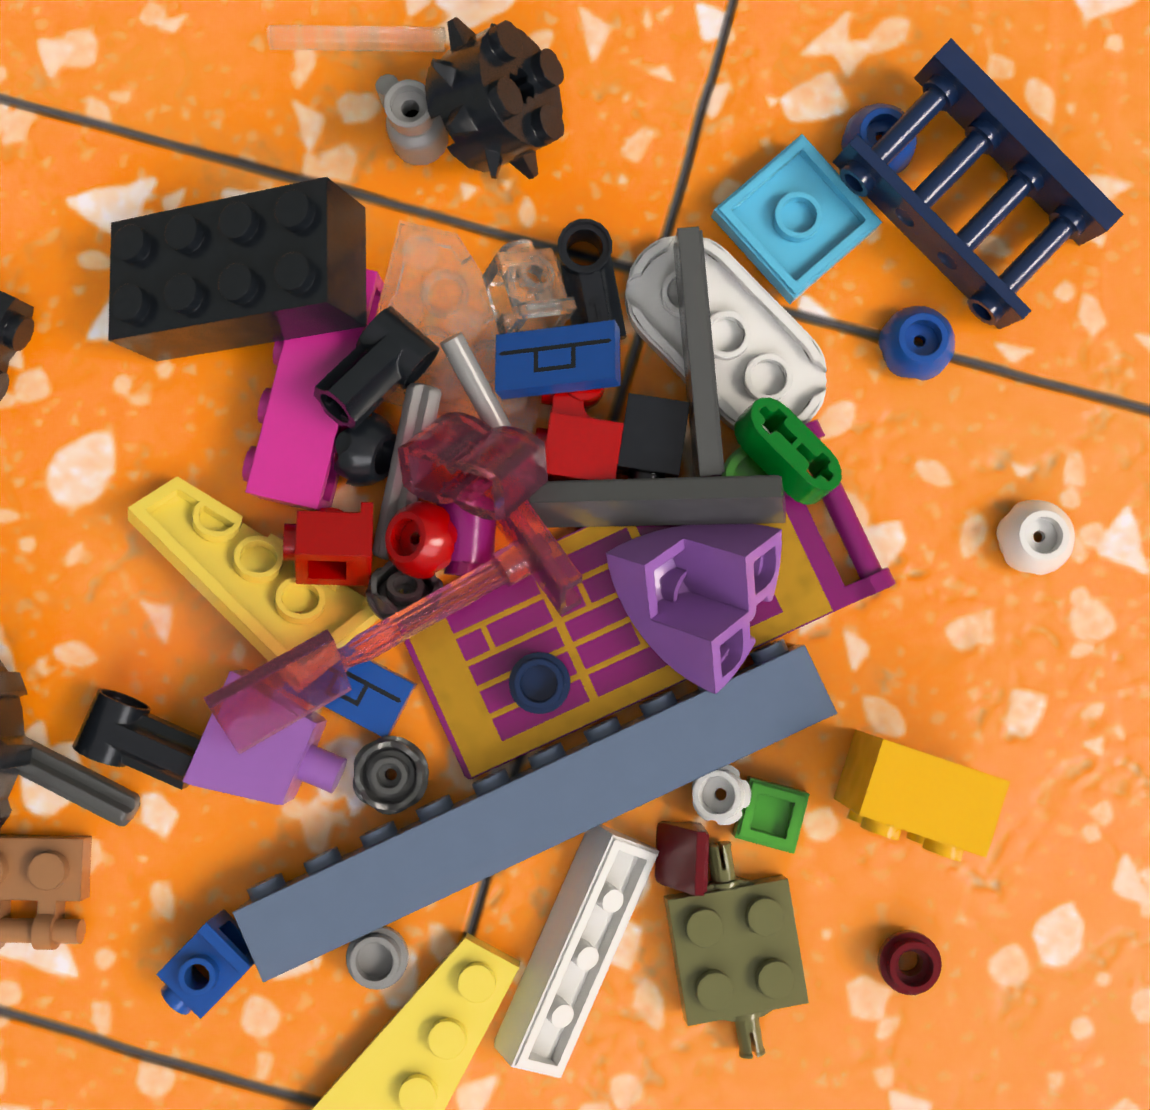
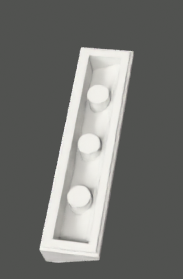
M603 824L585 832L494 1040L495 1049L510 1067L557 1078L562 1077L659 854V850Z

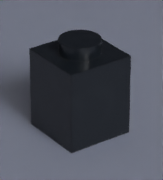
M629 393L616 474L627 475L628 479L678 478L690 402Z

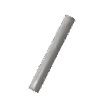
M462 332L454 334L442 341L440 345L525 503L530 504L531 483L541 480Z

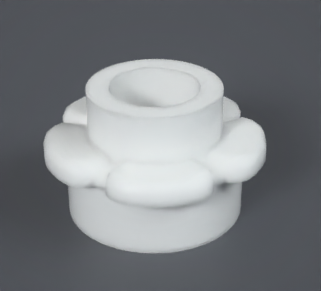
M728 764L694 780L692 783L693 807L697 814L706 821L714 820L719 825L733 824L742 817L743 808L750 805L752 794L750 785L746 780L740 778L739 770ZM719 788L726 791L727 795L724 800H719L716 797V791Z

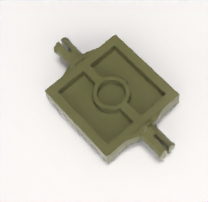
M719 841L717 842L718 845L713 842L709 843L708 857L712 881L708 882L707 892H704V896H694L685 892L664 896L683 1019L687 1026L718 1020L735 1022L739 1057L752 1059L753 1051L758 1058L766 1053L763 1046L759 1017L765 1016L775 1009L809 1003L789 881L783 875L754 880L735 876L731 842Z

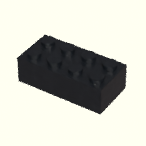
M328 177L111 222L108 341L156 362L367 326L365 207Z

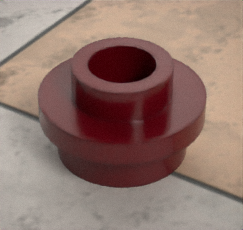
M912 930L896 932L884 941L879 950V972L884 981L898 993L905 995L924 993L933 987L940 976L942 967L940 953L936 945L922 933ZM907 951L916 952L917 963L915 967L908 971L900 970L898 966L900 956Z

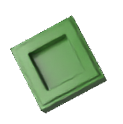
M747 776L746 781L749 783L752 793L751 802L748 807L743 808L742 817L735 822L732 835L738 839L794 854L810 794L806 791Z

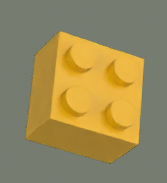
M855 729L834 799L850 809L847 816L848 819L860 823V827L867 831L893 840H899L901 830L908 831L906 838L922 844L923 849L961 862L964 851L987 858L1010 781Z

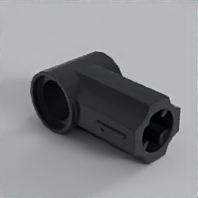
M578 219L570 222L562 230L557 245V267L562 277L570 325L615 320L620 328V340H623L627 336L611 257L612 240L609 232L601 223L592 219ZM577 242H588L598 249L600 258L591 265H579L569 258L567 251Z
M389 306L381 311L364 329L357 341L356 348L315 386L314 396L322 405L324 412L336 423L355 430L399 386L402 389H407L410 383H415L432 364L439 352V347L394 307Z
M100 688L94 697L72 747L79 754L99 763L115 767H125L127 765L182 790L189 786V784L183 782V779L202 736L150 714L151 708L147 704L131 696Z

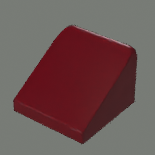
M659 822L656 829V849L659 850L655 861L656 881L661 885L694 896H704L708 885L709 834L701 823Z

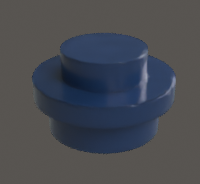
M535 652L524 656L514 665L510 673L509 689L511 696L518 706L530 713L545 714L556 710L566 700L570 691L571 681L567 667L559 658L549 653Z

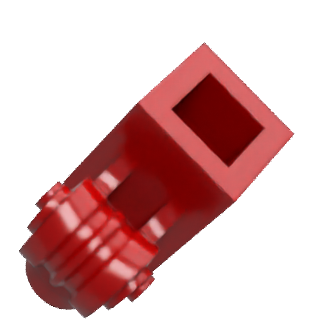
M605 388L542 395L541 404L552 405L548 429L540 427L536 429L532 463L542 465L541 474L544 481L616 479L624 423L591 418L584 409L597 405L603 397Z

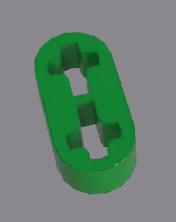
M760 398L738 417L734 425V433L739 445L768 475L782 476L784 491L795 501L805 505L815 504L839 486L842 479V469L838 459L780 401L773 398ZM763 426H765L770 433H768V432L763 428Z

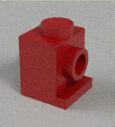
M361 502L360 513L344 512L331 507L320 508L315 511L297 510L296 524L285 523L283 534V560L295 561L296 584L368 586L369 580H371L373 502Z

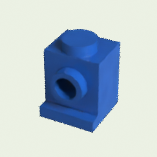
M223 909L208 920L156 975L165 983L161 988V994L173 1010L182 1015H188L193 1011L201 1019L255 963L237 922ZM194 964H200L208 970L209 981L196 969Z

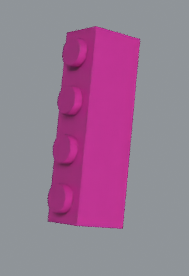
M366 269L367 326L381 312L387 290L379 273ZM366 327L274 343L273 363L277 365V370L272 388H265L259 401L257 416L258 422L262 423L258 444L257 447L251 446L243 463L242 477L247 482L246 493L263 500L309 511L332 507L340 476L334 470V465L338 460L335 441L337 436L348 427L340 426L324 412L322 405L314 396V389L328 373L356 348L357 341Z

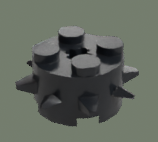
M455 17L447 22L451 49L441 59L433 58L428 68L425 93L431 119L439 115L441 116L447 132L455 142L448 146L447 149L468 168L481 172L490 171L491 178L497 179L501 166L510 163L529 180L533 179L538 175L536 150L551 144L564 135L563 109L560 88L558 86L564 79L563 68L552 50L548 48L541 50L525 32L516 28L510 21L505 20L498 25L491 23L489 28L475 34L459 18Z

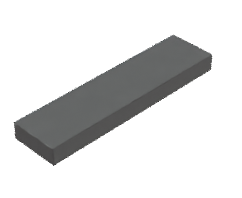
M699 226L677 228L673 250L687 402H690L688 414L694 477L722 476L725 470L703 232L699 230Z
M782 476L535 481V483H531L529 500L544 528L785 523L786 519Z

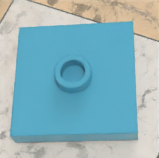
M803 134L719 204L711 215V218L789 304L794 302L871 235L882 223L865 202L844 184L836 170Z

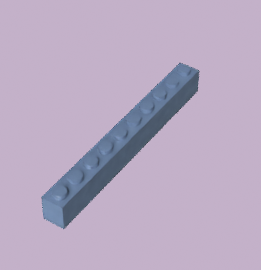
M784 639L774 641L750 653L754 664L737 671L717 694L697 686L698 690L677 700L672 690L658 695L639 705L643 715L632 721L620 725L617 716L607 719L583 732L587 739L585 743L567 751L564 750L561 742L549 746L528 757L531 768L509 778L505 768L498 770L472 783L476 794L454 804L449 794L440 797L415 810L419 820L397 830L394 821L387 822L361 835L359 838L363 846L341 856L338 847L331 848L303 863L307 873L285 882L282 873H278L247 889L250 899L232 913L263 983L837 714L806 646L794 644L787 647Z

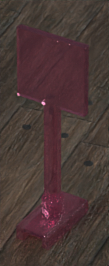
M514 483L494 494L496 526L509 545L492 553L490 561L359 633L339 649H337L335 641L327 629L204 697V700L237 752L241 754L351 691L352 688L346 674L349 668L374 659L500 586L506 584L510 587L532 575L561 616L581 604V597L573 587L582 583L583 576Z

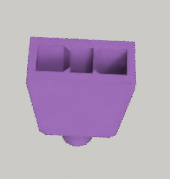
M247 669L234 670L228 674L183 782L192 786L248 799L284 805L295 798L302 781L333 793L342 777L347 759L317 747L327 720L322 715L258 674Z

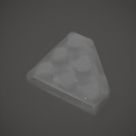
M399 220L376 316L389 306L394 307L439 347L436 358L416 382L431 385L441 390L442 395L438 415L483 425L440 345L442 341L450 336L462 332L515 433L533 437L542 395L502 400L495 392L496 335L519 331L457 233ZM399 386L384 402L403 406L406 389H402Z

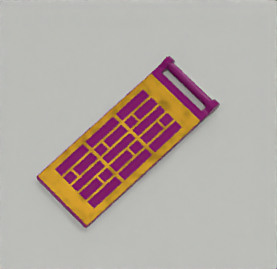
M818 419L805 424L820 440L825 437ZM841 481L839 486L822 498L860 579L844 586L807 506L795 501L784 491L786 502L785 523L758 524L782 529V550L779 575L773 599L770 602L761 601L756 605V614L752 621H750V635L756 639L752 650L896 584L889 568L885 567L882 569ZM682 525L583 527L443 592L439 610L427 622L415 627H398L457 761L467 779H473L687 680L659 657L633 625L613 585L606 552L631 539L654 531ZM535 652H545L559 658L567 667L571 681L569 694L563 704L556 710L545 714H534L522 709L512 698L509 689V677L514 665L524 656Z

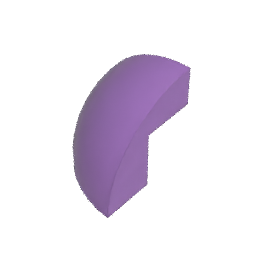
M758 524L682 525L636 537L606 552L608 568L617 595L640 635L671 668L690 682L711 693L717 694L730 681L744 663L756 642V639L750 635V621H752L756 614V605L761 601L770 602L773 599L781 561L782 529Z

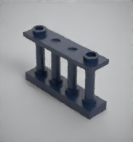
M950 38L914 77L923 87V94L871 148L856 135L833 160V163L840 169V177L844 184L856 195L861 197L867 196L968 298V307L978 319L986 324L995 325L998 329H1002L1023 320L1032 311L1016 293L1068 239L1074 240L1080 246L1107 232L1124 214ZM940 111H947L965 130L966 137L913 191L888 164ZM982 154H989L1007 172L1008 181L956 234L931 207ZM1026 196L1031 197L1049 215L1050 223L998 277L973 251Z

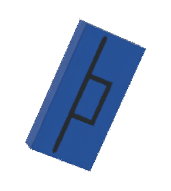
M615 320L496 335L495 392L502 400L621 386L620 328Z
M346 646L295 687L283 675L279 680V683L381 737L390 736L417 683Z

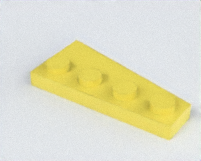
M178 476L127 508L128 521L294 687L379 620L368 605L366 597L346 585L296 584L295 561L283 560L282 539L272 533L266 537L242 523V515Z
M466 933L416 989L413 996L383 1026L371 1043L342 1072L314 1107L312 1106L309 1110H445L519 970L520 961Z

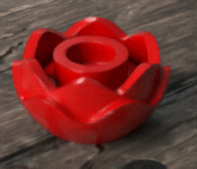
M426 501L410 503L398 510L388 524L385 534L388 557L395 567L405 575L418 579L432 578L435 572L445 569L451 562L454 544L458 536L457 529L451 522L449 513L443 507Z

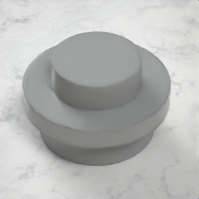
M383 926L351 941L346 953V964L352 978L361 986L374 990L388 988L395 984L405 972L409 960L408 947L404 938L396 930L388 926Z

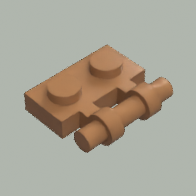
M0 834V949L5 943H31L35 950H56L60 944H81L86 933L85 920L65 919V901H82L90 897L92 836ZM11 900L37 901V915L35 918H11Z

